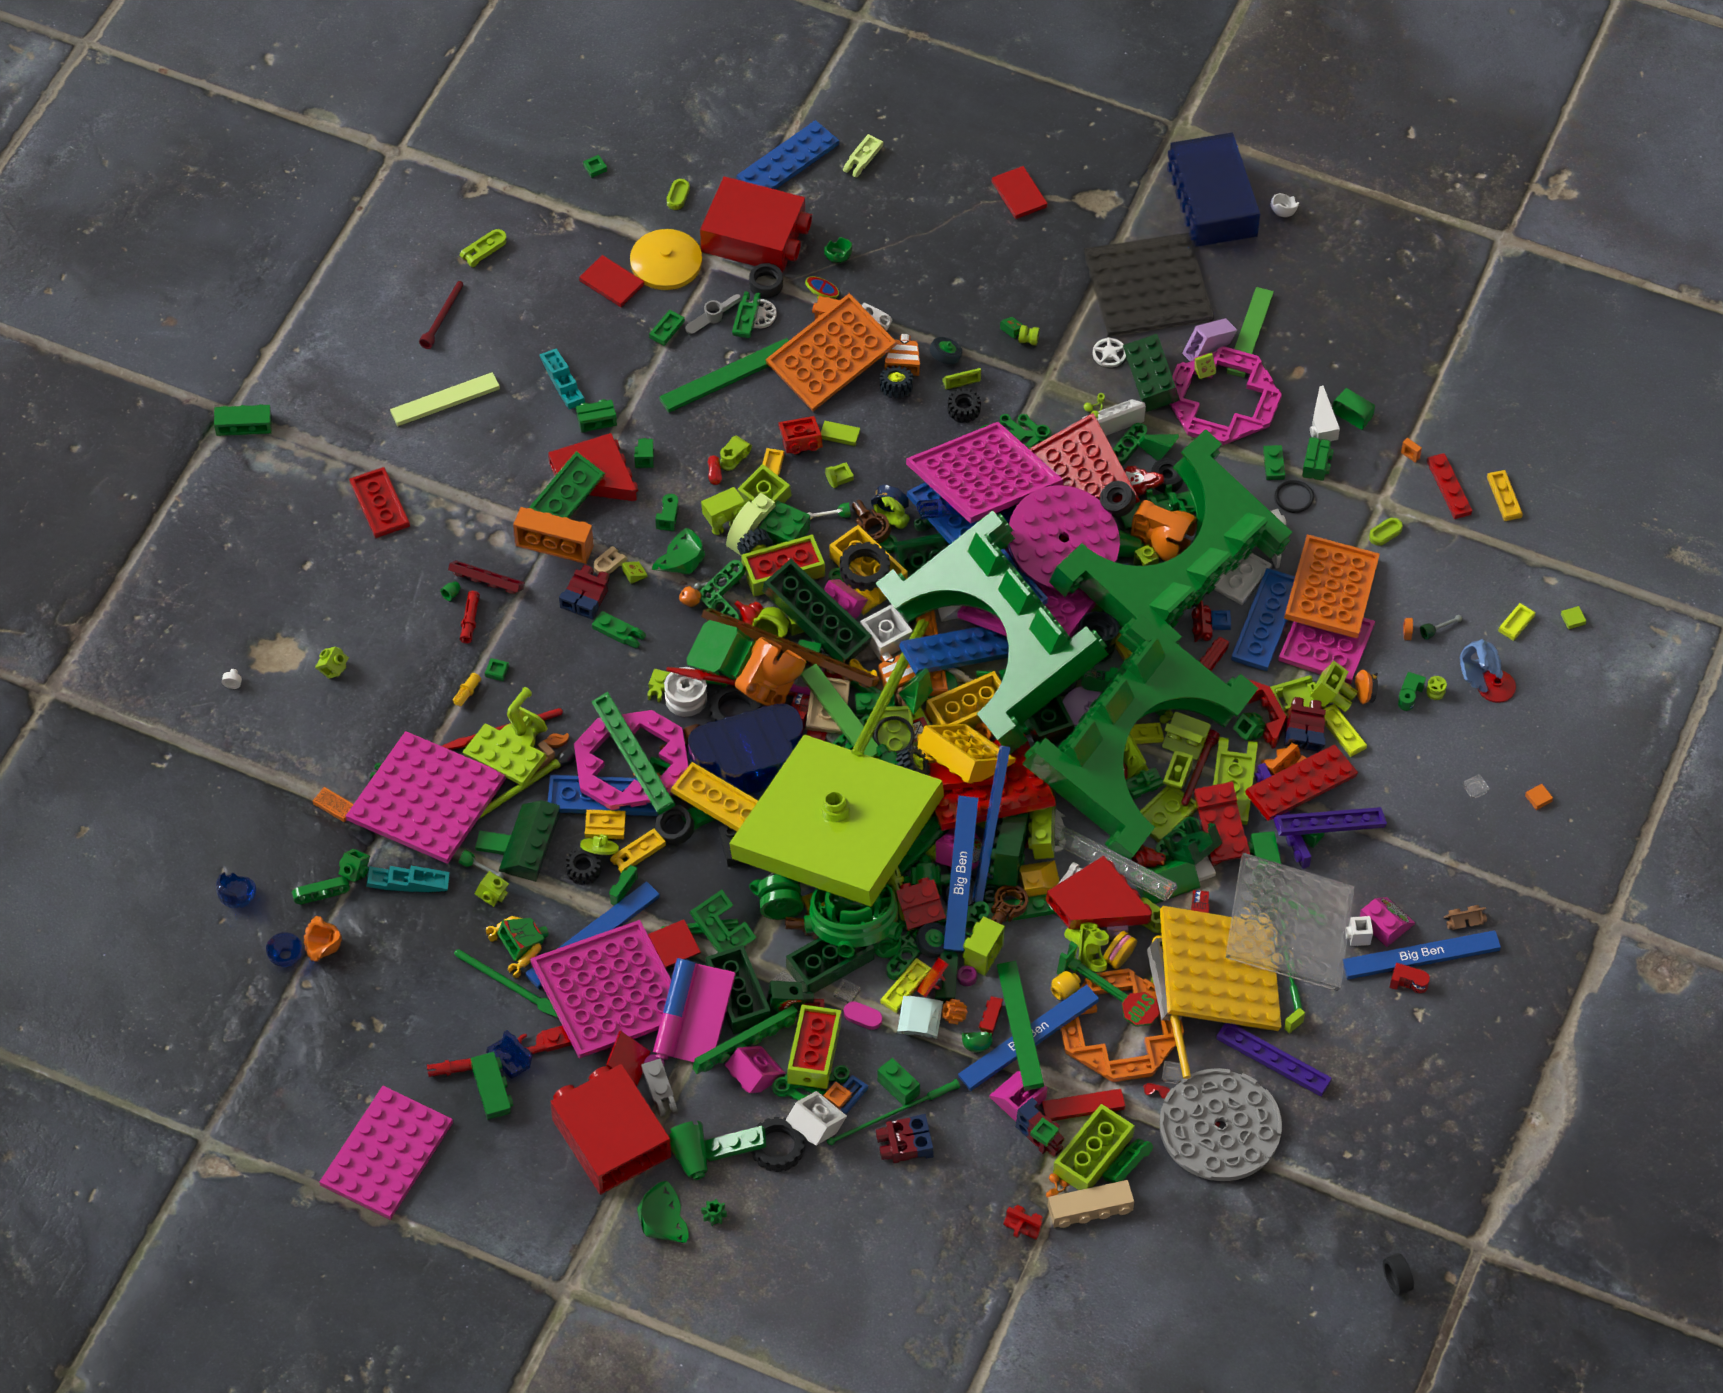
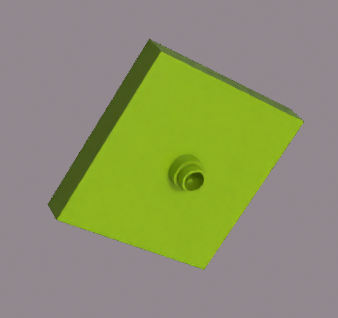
M804 734L730 841L732 859L871 907L944 797L942 780L865 754L857 756L852 754L850 749Z

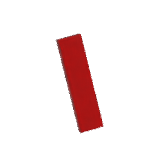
M1122 1089L1042 1101L1044 1116H1048L1052 1121L1092 1115L1101 1104L1112 1111L1125 1110L1126 1106Z

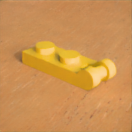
M653 828L615 853L610 858V861L619 867L618 870L622 873L630 865H637L666 846V841Z

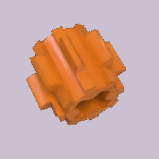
M957 999L946 1001L941 1011L942 1018H945V1021L958 1025V1022H963L966 1019L968 1012L964 1002H960Z

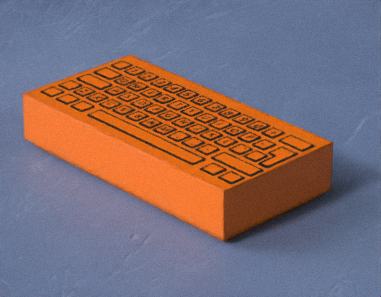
M326 787L313 799L315 806L342 822L346 821V814L353 806V803Z

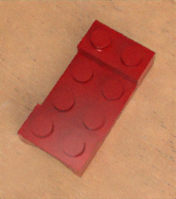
M1233 782L1195 789L1194 796L1203 832L1209 833L1208 824L1213 823L1216 825L1222 840V844L1209 854L1212 866H1216L1222 861L1236 858L1250 859V851L1241 822Z

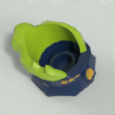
M887 484L877 487L876 497L871 499V505L874 507V510L885 515L890 525H895L898 529L905 528L910 519L909 515L905 514V508L909 507L908 497L899 488Z

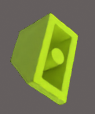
M1175 750L1163 784L1182 789L1187 783L1192 769L1193 755Z

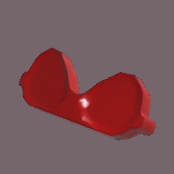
M1147 1083L1143 1086L1146 1095H1150L1155 1090H1158L1163 1099L1166 1098L1170 1091L1168 1087Z

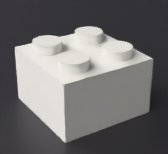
M892 604L860 621V624L872 635L869 646L879 659L885 652H890L892 655L901 650L899 647L900 642L909 640L913 632Z
M815 1091L795 1103L786 1121L791 1124L793 1129L803 1134L809 1142L818 1145L837 1134L847 1116L819 1092Z

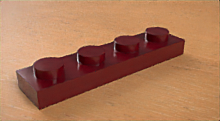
M457 560L451 562L448 568L456 576H468L474 582L481 583L483 581L488 583L490 587H502L506 589V592L512 594L522 591L525 582Z

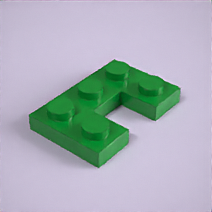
M720 890L689 912L718 953L741 945L745 947L757 938L746 922L729 932L718 916L733 907L732 902L723 890Z

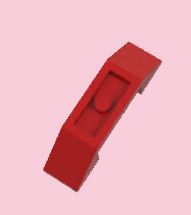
M1249 680L1258 687V690L1247 704L1260 700L1263 708L1268 710L1271 722L1265 724L1263 737L1265 742L1269 743L1271 748L1274 749L1284 730L1286 715L1270 686Z

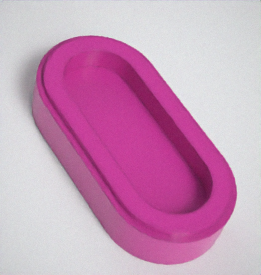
M849 1002L844 1007V1017L849 1022L869 1030H875L882 1024V1015L876 1009L858 1002Z

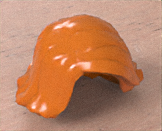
M315 916L306 927L304 945L311 961L317 962L324 956L335 953L340 947L342 936L338 928L333 924L323 921L321 916Z

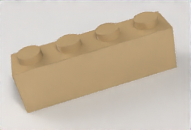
M1128 1180L1048 1197V1210L1054 1228H1065L1074 1223H1087L1097 1218L1106 1219L1116 1214L1125 1215L1133 1211L1134 1199Z

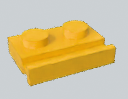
M587 810L585 838L600 837V834L608 836V839H624L626 811Z

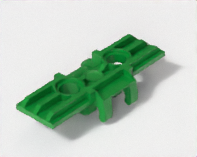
M1171 484L1165 485L1164 493L1154 496L1152 489L1146 490V500L1151 501L1158 507L1171 512L1185 511L1190 514L1196 513L1190 491L1178 494L1172 493ZM1141 503L1135 504L1130 513L1120 517L1125 530L1132 529L1133 516Z

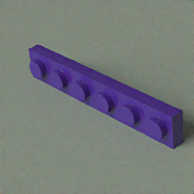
M1265 763L1259 764L1257 767V773H1255L1257 783L1271 776ZM1288 811L1282 815H1288L1290 812ZM1286 836V842L1289 847H1292L1296 862L1300 863L1302 869L1310 867L1311 855L1302 836Z
M1381 807L1276 815L1274 818L1279 836L1384 828L1387 824Z
M1225 1023L1217 1034V1040L1321 1097L1332 1081V1078L1234 1024Z

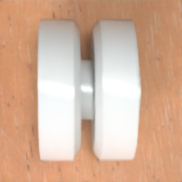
M672 672L666 677L664 682L666 706L672 713L682 717H689L700 713L705 708L707 702L706 680L700 681Z

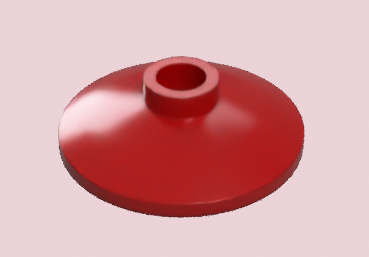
M1486 671L1483 673V677L1488 691H1479V693L1491 702L1501 703L1508 701L1513 697L1516 690V683L1513 677L1507 672L1502 671L1503 676L1500 679L1495 674L1490 673V671Z

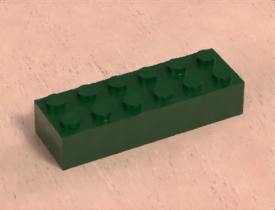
M792 559L787 561L764 582L762 592L816 643H821L822 649L833 659L848 664L851 659H854L870 644L872 635Z

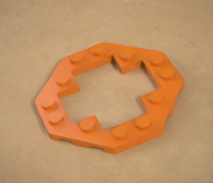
M1129 968L1096 973L1121 991L1132 989L1133 993L1146 992L1157 999L1154 983L1135 975L1136 972ZM1087 978L1080 987L1081 989L1088 985L1096 995L1108 993ZM1095 1004L1081 1015L1096 1013L1097 1005ZM1160 1010L1159 1020L1163 1035L1145 1037L1144 1043L1147 1051L1145 1056L1109 1061L1105 1044L1085 1046L1079 1016L1060 1029L1065 1053L1111 1082L1152 1077L1174 1049L1176 1041L1171 1021L1161 1020ZM1180 1020L1182 1035H1184L1182 1021Z

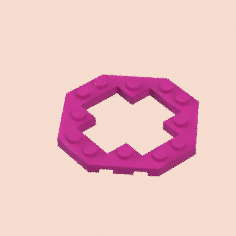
M1225 346L1218 348L1216 352L1212 353L1215 368L1217 365L1251 374L1246 389L1262 393L1253 417L1235 413L1229 427L1196 418L1200 403L1184 398L1194 374H1197L1195 371V358L1188 363L1182 362L1177 364L1172 377L1180 401L1169 405L1188 436L1196 438L1206 429L1223 446L1270 427L1282 394L1274 385L1268 371L1263 367L1259 356Z
M653 710L622 714L633 734L641 727L667 742V745L659 752V758L671 764V766L663 773L660 780L669 795L672 796V786L688 768L682 727ZM597 718L574 743L580 791L610 810L619 809V806L631 805V807L651 802L641 784L635 779L621 792L596 777L605 764L603 760L592 754L611 735L602 719Z

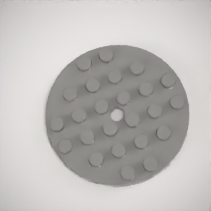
M1215 1068L1191 1074V1078L1182 1079L1179 1084L1169 1091L1161 1108L1159 1128L1161 1139L1167 1152L1182 1168L1204 1179L1232 1181L1254 1174L1270 1161L1280 1142L1282 1121L1278 1105L1267 1089L1265 1090L1260 1086L1257 1080L1244 1073L1241 1075L1230 1072V1069ZM1217 1121H1223L1226 1124V1126L1223 1129L1217 1127L1215 1123Z

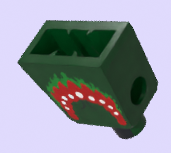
M770 981L766 1000L771 1010V1017L792 1005L797 1009V1014H799L801 1005L814 1003L813 991L803 992L802 983Z

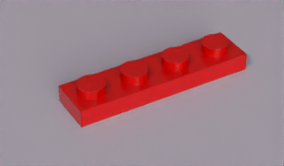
M1445 453L1427 457V464L1453 518L1458 519L1472 515L1469 502Z

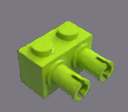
M735 487L701 501L702 514L712 526V532L715 535H720V532L721 534L724 532V523L728 522L731 527L734 519L745 505V501Z
M1333 660L1321 673L1310 696L1315 700L1321 701L1324 707L1329 703H1334L1346 712L1350 708L1351 700L1356 696L1358 690L1345 682L1349 671Z

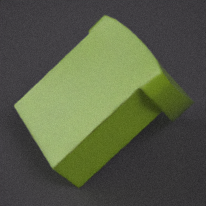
M847 462L825 468L827 480L833 488L854 480V475Z

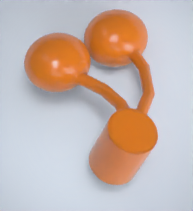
M1050 1174L1049 1180L1055 1184V1188L1049 1190L1046 1193V1197L1058 1195L1069 1184L1062 1179L1060 1180L1057 1174ZM1059 1180L1060 1185L1063 1186V1189L1060 1191L1057 1190Z

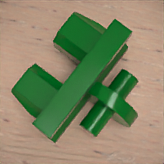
M1156 767L1148 771L1141 770L1138 775L1126 780L1128 790L1133 799H1137L1149 791L1158 790L1159 787L1164 785L1163 779L1158 774Z

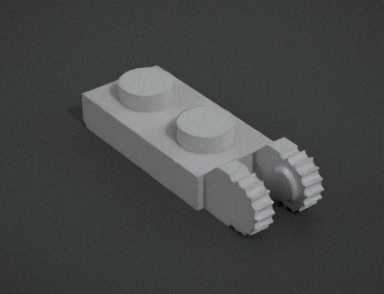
M661 1058L642 1064L641 1067L660 1116L665 1115V1108L661 1101L667 1099L672 1112H676L677 1107L673 1098L674 1095Z

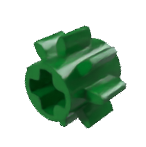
M717 1199L711 1202L706 1201V1208L703 1207L701 1209L702 1214H704V1222L709 1221L711 1226L717 1223L722 1224V1217H727V1211L724 1210L725 1203L720 1204Z

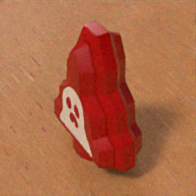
M1127 466L1125 468V473L1137 496L1145 494L1147 489L1156 488L1164 483V476L1162 474L1147 472L1145 469H1138L1137 466Z

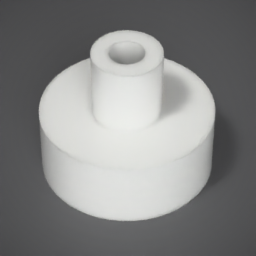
M231 669L230 672L223 674L222 684L227 688L237 689L241 685L242 677L237 674L238 671L236 669Z

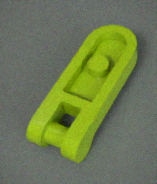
M500 229L489 232L460 252V257L463 260H467L468 265L474 268L481 260L506 244V233Z

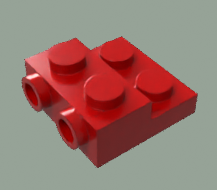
M815 416L778 422L786 454H798L800 451L805 450L816 451L818 448L823 447L822 435Z
M929 877L918 880L919 884L913 886L910 883L899 886L900 890L896 891L908 931L922 927L927 923H935L946 919L934 879L930 880Z

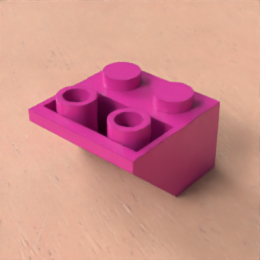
M840 579L829 580L824 588L854 619L860 615L868 599Z
M1017 1071L991 1093L989 1097L1016 1122L1017 1110L1032 1097L1038 1102V1106L1042 1101L1046 1100L1047 1087L1044 1085L1042 1088L1024 1091L1021 1073Z

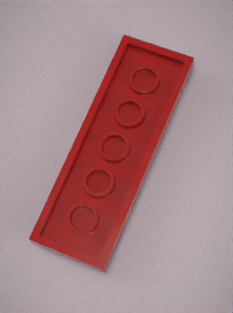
M1334 744L1246 789L1245 794L1266 820L1270 821L1276 815H1282L1355 778L1358 771Z

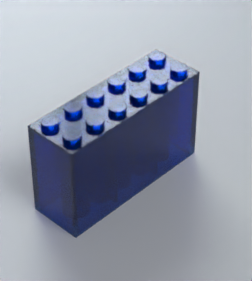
M1233 132L1172 142L1170 150H1168L1169 162H1167V170L1172 174L1171 182L1176 187V198L1180 199L1181 213L1185 214L1186 227L1189 226V238L1193 240L1195 247L1258 237L1260 211Z

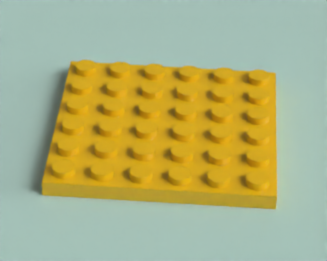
M1162 906L1160 909L1168 1014L1279 1031L1281 1028L1272 924Z

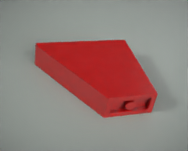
M611 433L548 452L549 464L554 476L557 475L576 451L605 473L603 479L589 495L628 501L637 500L636 493L639 492L637 483L635 481L632 482L631 470L629 467L626 468L625 456L623 453L620 454L618 440H614Z
M1104 855L1048 890L1046 895V902L1069 929H1080L1081 924L1086 922L1095 923L1099 928L1143 925L1151 921L1152 910L1150 906L1143 903L1138 892L1128 885L1127 879L1117 872L1113 862L1107 860Z

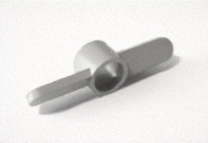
M739 294L733 295L723 303L716 300L708 301L704 306V314L688 323L685 327L686 332L693 334L709 323L715 324L720 322L723 312L741 301V296Z

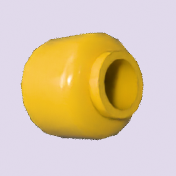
M1064 971L1052 980L1051 992L1058 1000H1065L1080 989L1079 983H1081V980L1077 974Z

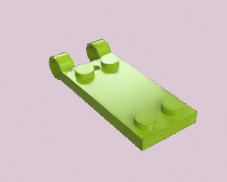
M1219 737L1213 785L1233 782L1241 822L1243 825H1247L1251 800L1245 794V791L1253 785L1258 742L1248 741L1247 754L1228 751L1229 738Z

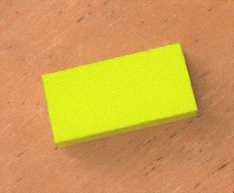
M1519 603L1501 624L1498 632L1514 641L1535 617L1536 612Z

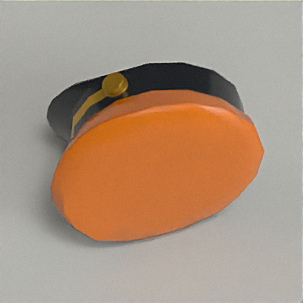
M1365 670L1357 673L1355 688L1358 690L1357 697L1361 704L1373 703L1375 701L1378 690V673L1370 674Z

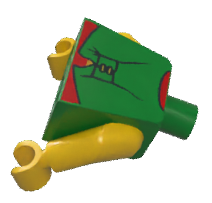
M510 916L498 923L497 927L488 926L486 928L489 941L497 940L499 935L513 960L518 961L517 964L513 963L508 967L509 973L517 969L512 975L513 978H518L521 975L520 969L522 967L525 968L531 962V958L538 955L544 938H547L549 935L546 926L537 927L533 919Z

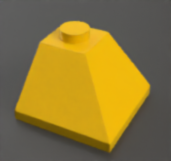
M1055 860L1021 865L1019 875L1020 887L1026 891L1028 897L1047 894L1048 890L1060 882Z

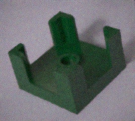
M1191 816L1183 821L1187 835L1179 842L1174 844L1169 833L1163 837L1170 857L1193 865H1197L1222 844L1215 824L1209 823V833L1200 830L1196 818Z

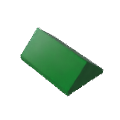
M1175 858L1165 861L1164 865L1148 867L1130 875L1141 897L1149 899L1153 904L1201 887L1195 865ZM1173 885L1169 893L1164 889V887Z

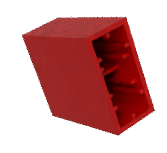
M724 176L700 228L701 252L752 266L770 263L780 268L783 273L788 260L795 262L799 256L801 241L797 240L799 234L807 235L811 227L812 214L805 212V197Z
M622 1064L612 1069L608 1066L598 1068L589 1076L588 1082L576 1088L574 1085H566L560 1088L554 1094L553 1100L550 1101L553 1122L600 1195L671 1158L669 1136Z

